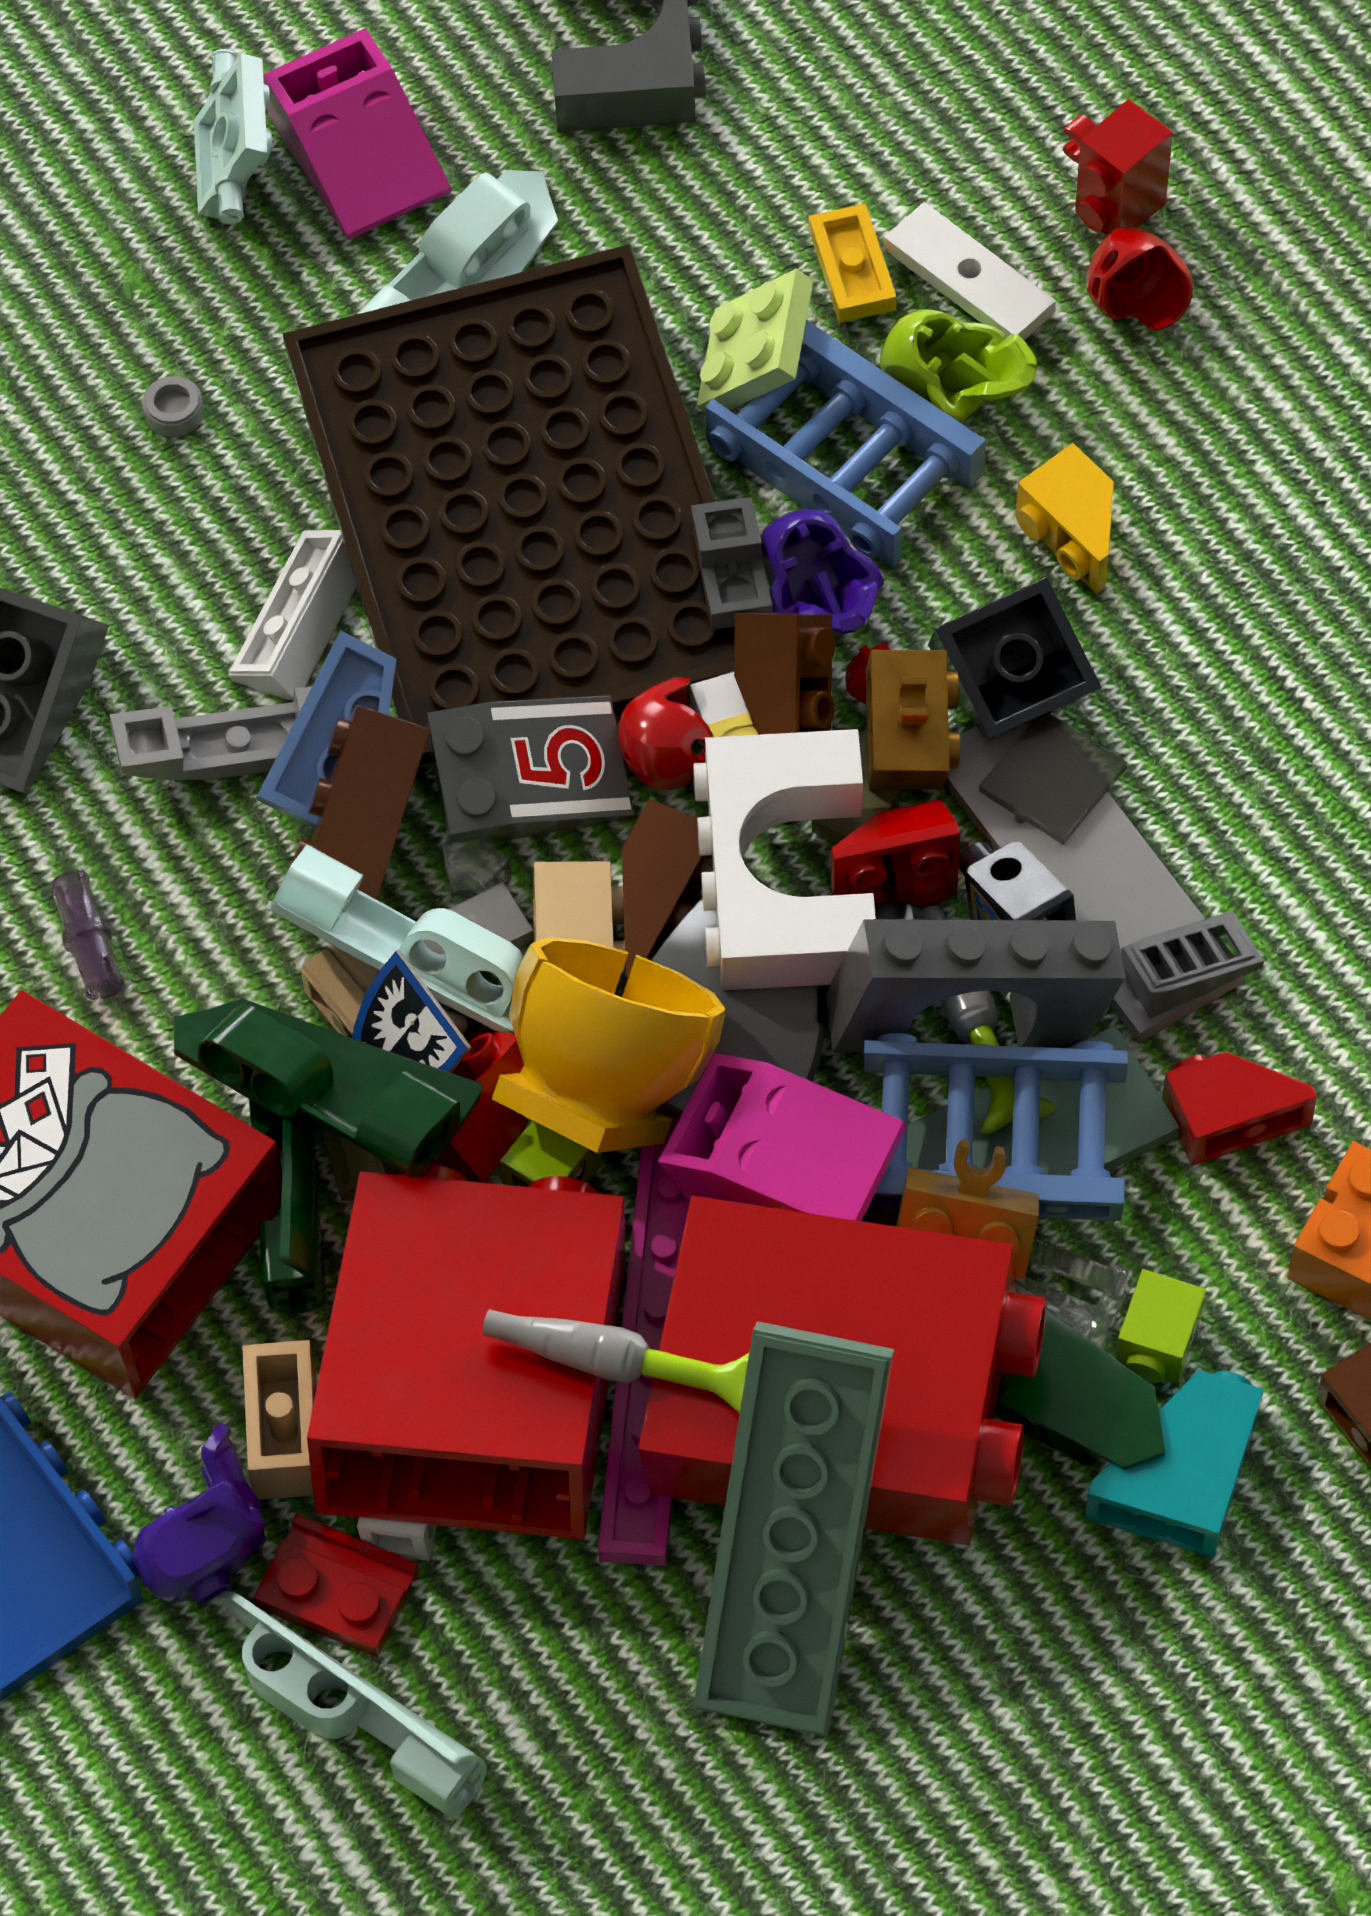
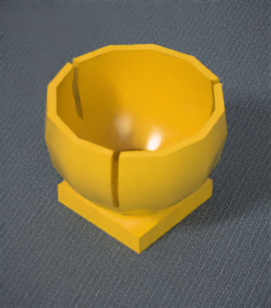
M545 937L530 944L516 972L509 1012L524 1067L520 1073L499 1076L492 1100L596 1153L664 1144L672 1119L656 1112V1109L700 1078L720 1042L726 1012L725 1007L712 991L678 971L639 955H636L622 996H617L615 991L628 956L627 951L585 940Z

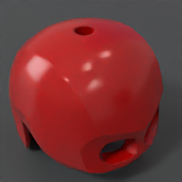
M1117 228L1106 236L1094 252L1087 271L1086 290L1094 305L1106 317L1116 321L1126 317H1135L1148 329L1158 331L1172 326L1185 314L1193 296V277L1180 255L1158 236L1136 228Z
M674 677L647 689L626 705L620 717L618 742L622 756L635 777L644 785L656 790H674L685 787L694 781L693 763H705V738L713 737V733L707 723L688 704L686 686L690 683L689 678ZM701 739L704 751L694 755L691 745L694 740Z

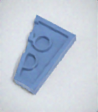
M340 630L256 800L315 829L318 816L309 814L308 811L319 778L330 780L337 757L327 754V749L337 719L341 718L349 721L350 715L357 705L389 715L396 658Z

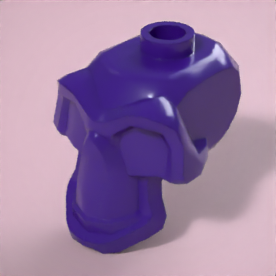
M804 508L787 512L773 520L762 531L760 537L762 542V560L771 588L770 597L773 613L832 614V633L839 635L855 632L867 624L875 604L877 590H880L884 585V579L874 562L865 554L851 548L843 530L833 516L820 509Z
M223 1423L216 1425L201 1448L202 1478L208 1490L187 1501V1504L176 1508L173 1506L166 1508L164 1515L144 1526L135 1540L133 1561L140 1579L157 1598L171 1604L180 1603L193 1597L196 1604L201 1605L218 1597L233 1585L229 1577L241 1570L249 1561L251 1555L258 1552L266 1542L264 1534L266 1523L260 1510L263 1503L247 1483L241 1462L234 1449L235 1445L229 1439L232 1430Z

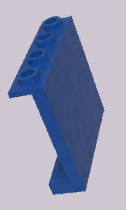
M10 1391L0 1396V1702L144 1602L136 1579L139 1574L133 1561L132 1551L121 1539L111 1545L99 1529L100 1526L106 1523L101 1511L84 1489L75 1495L62 1480V1477L69 1473L64 1462L47 1440L39 1445L35 1444L25 1430L27 1426L32 1424L22 1405Z

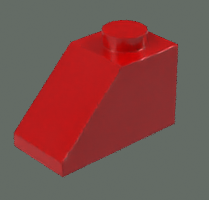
M1223 1052L1208 1058L1204 1055H1194L1178 1062L1170 1071L1165 1072L1162 1100L1179 1125V1140L1191 1166H1195L1311 1126L1317 1095L1310 1084L1229 1052Z

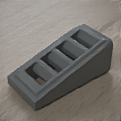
M1233 911L1155 934L1121 948L1125 978L1149 1018H1153L1258 970L1264 964V960ZM1227 934L1240 956L1228 959L1216 938ZM1204 944L1215 963L1206 966L1195 947ZM1183 953L1192 971L1184 973L1175 957ZM1162 963L1170 977L1161 980L1154 966Z

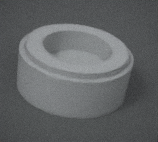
M179 376L161 378L152 383L144 393L142 405L146 422L151 430L161 436L172 438L187 435L194 431L203 420L204 405L198 386L187 378Z

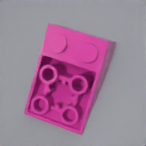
M366 28L263 74V82L269 87L267 110L270 121L347 240L452 193L451 186L393 68Z
M713 1053L658 1163L689 1204L691 1195L862 1221L908 1126L901 1119L767 1062Z

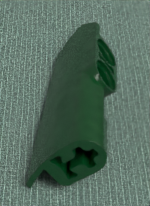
M243 998L208 1010L174 1017L175 1056L276 1115L291 1118L298 1111L410 1177H419L430 1167L460 1130L482 1097V1085L479 1082L394 1054Z
M249 1099L251 1127L275 1140L277 1149H282V1160H280L282 1166L281 1219L267 1220L258 1224L263 1287L267 1303L272 1310L280 1313L295 1314L313 1311L324 1305L327 1300L316 1181L317 1161L313 1119L299 1111L291 1118L281 1117Z
M1046 1310L1043 1341L1035 1378L1001 1373L994 1414L1005 1422L1024 1424L1025 1434L1089 1466H1098L1101 1459H1104L1125 1470L1164 1456L1165 1450L1155 1387Z

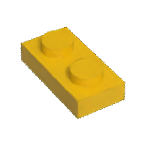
M866 203L808 216L809 233L838 322L843 323L896 311L897 296Z

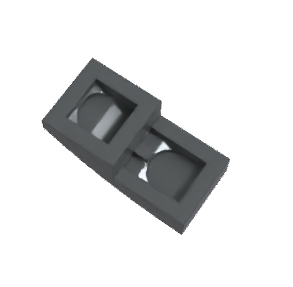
M752 497L691 505L697 554L712 630L735 627V613H773L762 560V542Z

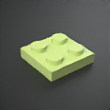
M796 268L715 308L709 325L711 332L706 358L700 371L701 384L696 407L705 412V406L714 399L728 410H731L796 379L813 280Z

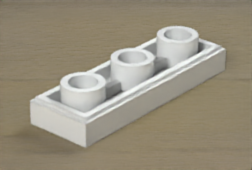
M925 202L884 237L885 251L979 322L993 325L1004 332L1006 338L1010 334H1018L1025 340L1055 313V299Z

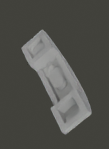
M312 686L295 688L293 702L176 719L174 718L172 706L110 714V725L121 773L153 779L203 780L270 771Z

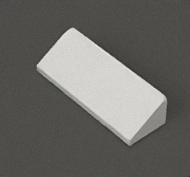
M311 530L302 532L229 671L228 677L233 682L287 700H293L295 688L306 687L357 588L340 530Z

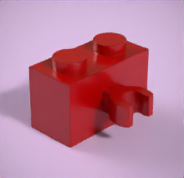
M1128 99L1098 125L1088 117L1080 114L1064 127V133L1072 139L1063 146V152L1071 160L1078 163L1075 212L1078 213L1088 228L1095 232H1102L1106 236L1117 228L1137 229L1166 204L1173 131Z

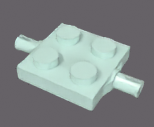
M219 49L211 55L213 80L210 84L211 92L206 104L194 120L198 214L219 219L226 224H236L244 218L242 195L247 181L258 166H263L267 162L271 152L272 135L269 131H266L265 111L269 102V87L263 82L262 58L240 53L236 59L233 51Z

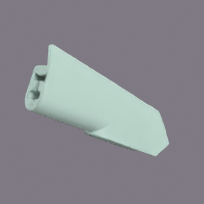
M506 170L498 179L486 172L478 176L429 226L420 242L419 254L357 314L524 272L558 225V219L550 198L544 172Z
M309 845L304 847L290 866L273 901L268 902L266 909L378 970H381L396 950H400L436 1000L497 1032L515 1034L509 1012L515 975L524 958L516 946L458 913L445 908L431 909L423 913L416 922L359 891L358 888L364 875ZM424 940L435 941L443 948L445 954L431 951L426 946ZM480 971L493 973L499 978L502 985L489 983L483 978Z
M225 1590L219 1595L218 1599L243 1625L252 1630L243 1644L242 1659L251 1687L262 1699L313 1734L325 1739H339L349 1735L359 1726L396 1751L390 1764L393 1777L398 1783L451 1819L464 1811L478 1792L485 1778L487 1767L482 1758L239 1594ZM273 1652H285L292 1656L289 1664L278 1671H266L258 1667L262 1659ZM330 1688L340 1689L347 1693L344 1701L331 1709H322L313 1704L318 1694Z

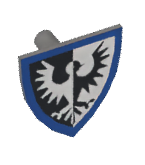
M396 950L378 972L364 995L354 1024L352 1038L450 1073L472 1048L462 1035L467 1029L466 1016L457 1010L444 1011L402 952Z

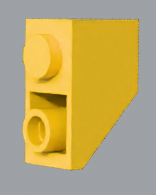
M1072 443L1018 482L1016 519L1021 529L1029 538L1034 541L1041 540L1056 554L1060 566L1069 577L1074 580L1081 579L1096 594L1106 588L1113 481Z

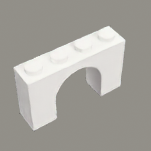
M858 729L705 738V763H693L695 801H708L709 817H697L699 856L712 855L713 872H701L703 911L716 910L717 927L705 928L707 966H720L722 991L830 985L863 920L876 919L873 893L814 897L785 895L760 883L749 872L742 857L750 843L757 836L781 823L800 820L862 817L863 777Z

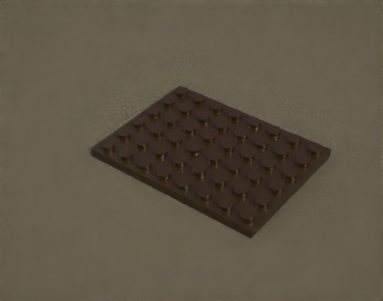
M630 244L283 333L285 350L375 648L396 658L391 701L397 718L427 727V713L480 703L610 695L613 710L616 713L623 711L626 705L640 693L674 677L690 679V683L686 686L687 694L690 693L691 684L734 672L735 627L712 630L691 516V505L716 502ZM428 737L419 765L432 762Z

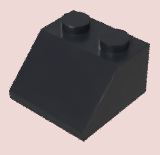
M1047 577L936 627L928 643L930 650H947V671H957L958 704L988 742L1091 695L1102 688Z

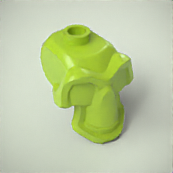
M930 309L912 311L900 318L890 330L880 352V367L882 371L963 425L985 403L992 404L997 399L1013 396L1025 391L1033 382L1037 371L1034 353L1018 334H1010L1006 338L1005 333L993 325L976 322L964 323L947 313Z

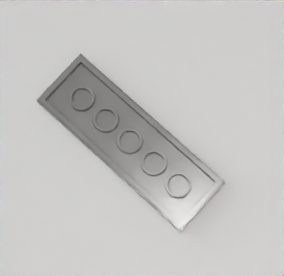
M1048 714L989 742L976 726L960 734L959 768L950 769L945 787L994 851L1010 842H1021L1073 893L1076 921H1115L1121 950V948L1140 939L1205 919ZM1217 937L1216 940L1228 959L1233 958L1234 955L1221 938ZM1204 944L1195 947L1206 966L1215 963ZM1183 953L1175 957L1184 973L1192 971ZM1162 963L1154 966L1161 980L1170 977ZM1246 975L1153 1018H1149L1126 979L1109 1005L1136 1041L1141 1043L1243 984Z

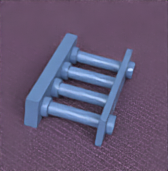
M806 320L795 380L751 400L737 415L714 399L705 406L707 441L720 457L727 461L736 460L804 508L820 509L833 516L856 550L869 558L877 557L891 568H894L901 561V527L898 524L943 477H952L970 489L984 474L986 440L808 320ZM802 382L813 383L832 396L784 446H781L757 429ZM848 414H859L879 429L830 479L803 461ZM895 446H906L926 461L877 511L850 493Z
M903 1033L883 1034L878 1037V1041L865 1040L864 1072L883 1073L882 1112L903 1120L906 1125L908 1124L910 1074L949 1075L946 1162L939 1165V1170L926 1171L958 1177L954 1168V1155L956 1147L962 1139L970 1141L967 1161L972 1167L978 1169L976 1165L972 1164L975 1077L1014 1078L1011 1166L1005 1168V1173L994 1185L1039 1194V1218L1121 1221L1124 1207L1125 1178L1110 1177V1172L1104 1169L1106 1082L1125 1083L1128 1051H1116L1112 1044L1101 1041H1084L1077 1043L1075 1049L917 1043L918 1039L915 1036ZM1041 1079L1080 1081L1078 1167L1071 1171V1176L1044 1175V1169L1038 1167ZM907 1129L867 1209L869 1211H899L908 1167H912V1164L906 1161Z

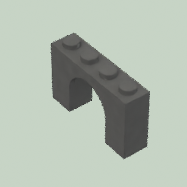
M645 0L658 12L659 17L648 31L631 41L610 46L551 50L557 132L696 122L695 99L706 98L704 63H692V53L702 52L700 17H688V7L698 6V0Z
M864 919L825 993L833 1052H864L865 1040L878 1041L879 1036L888 1033L906 1034L915 1017L927 1007L949 997L978 991L1011 992L1009 998L1018 1047L1067 1049L1083 1040H1088L1126 979L1115 921Z

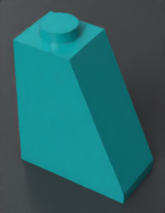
M1198 1370L1159 1410L1165 1455L1125 1470L1109 1462L1091 1481L1087 1493L1085 1518L1215 1558L1258 1420L1264 1389L1252 1386V1383L1247 1378L1237 1373L1217 1371L1212 1374Z

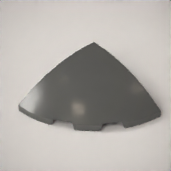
M754 876L760 883H762V884L765 885L766 887L772 889V888L769 887L767 884H765L763 881H761L759 878H757L756 876ZM701 899L662 944L651 961L678 971L712 991L725 1007L726 1012L720 1042L714 1053L767 1062L813 1082L825 1037L824 1028L817 1021V989L824 988L825 985L722 991L720 966L708 967L706 956L705 928L717 927L716 910L703 911V901Z

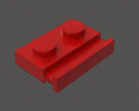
M296 1513L292 1520L293 1526L286 1539L282 1540L253 1597L255 1606L270 1614L378 1658L407 1600L406 1594L412 1582L416 1581L420 1573L418 1563Z

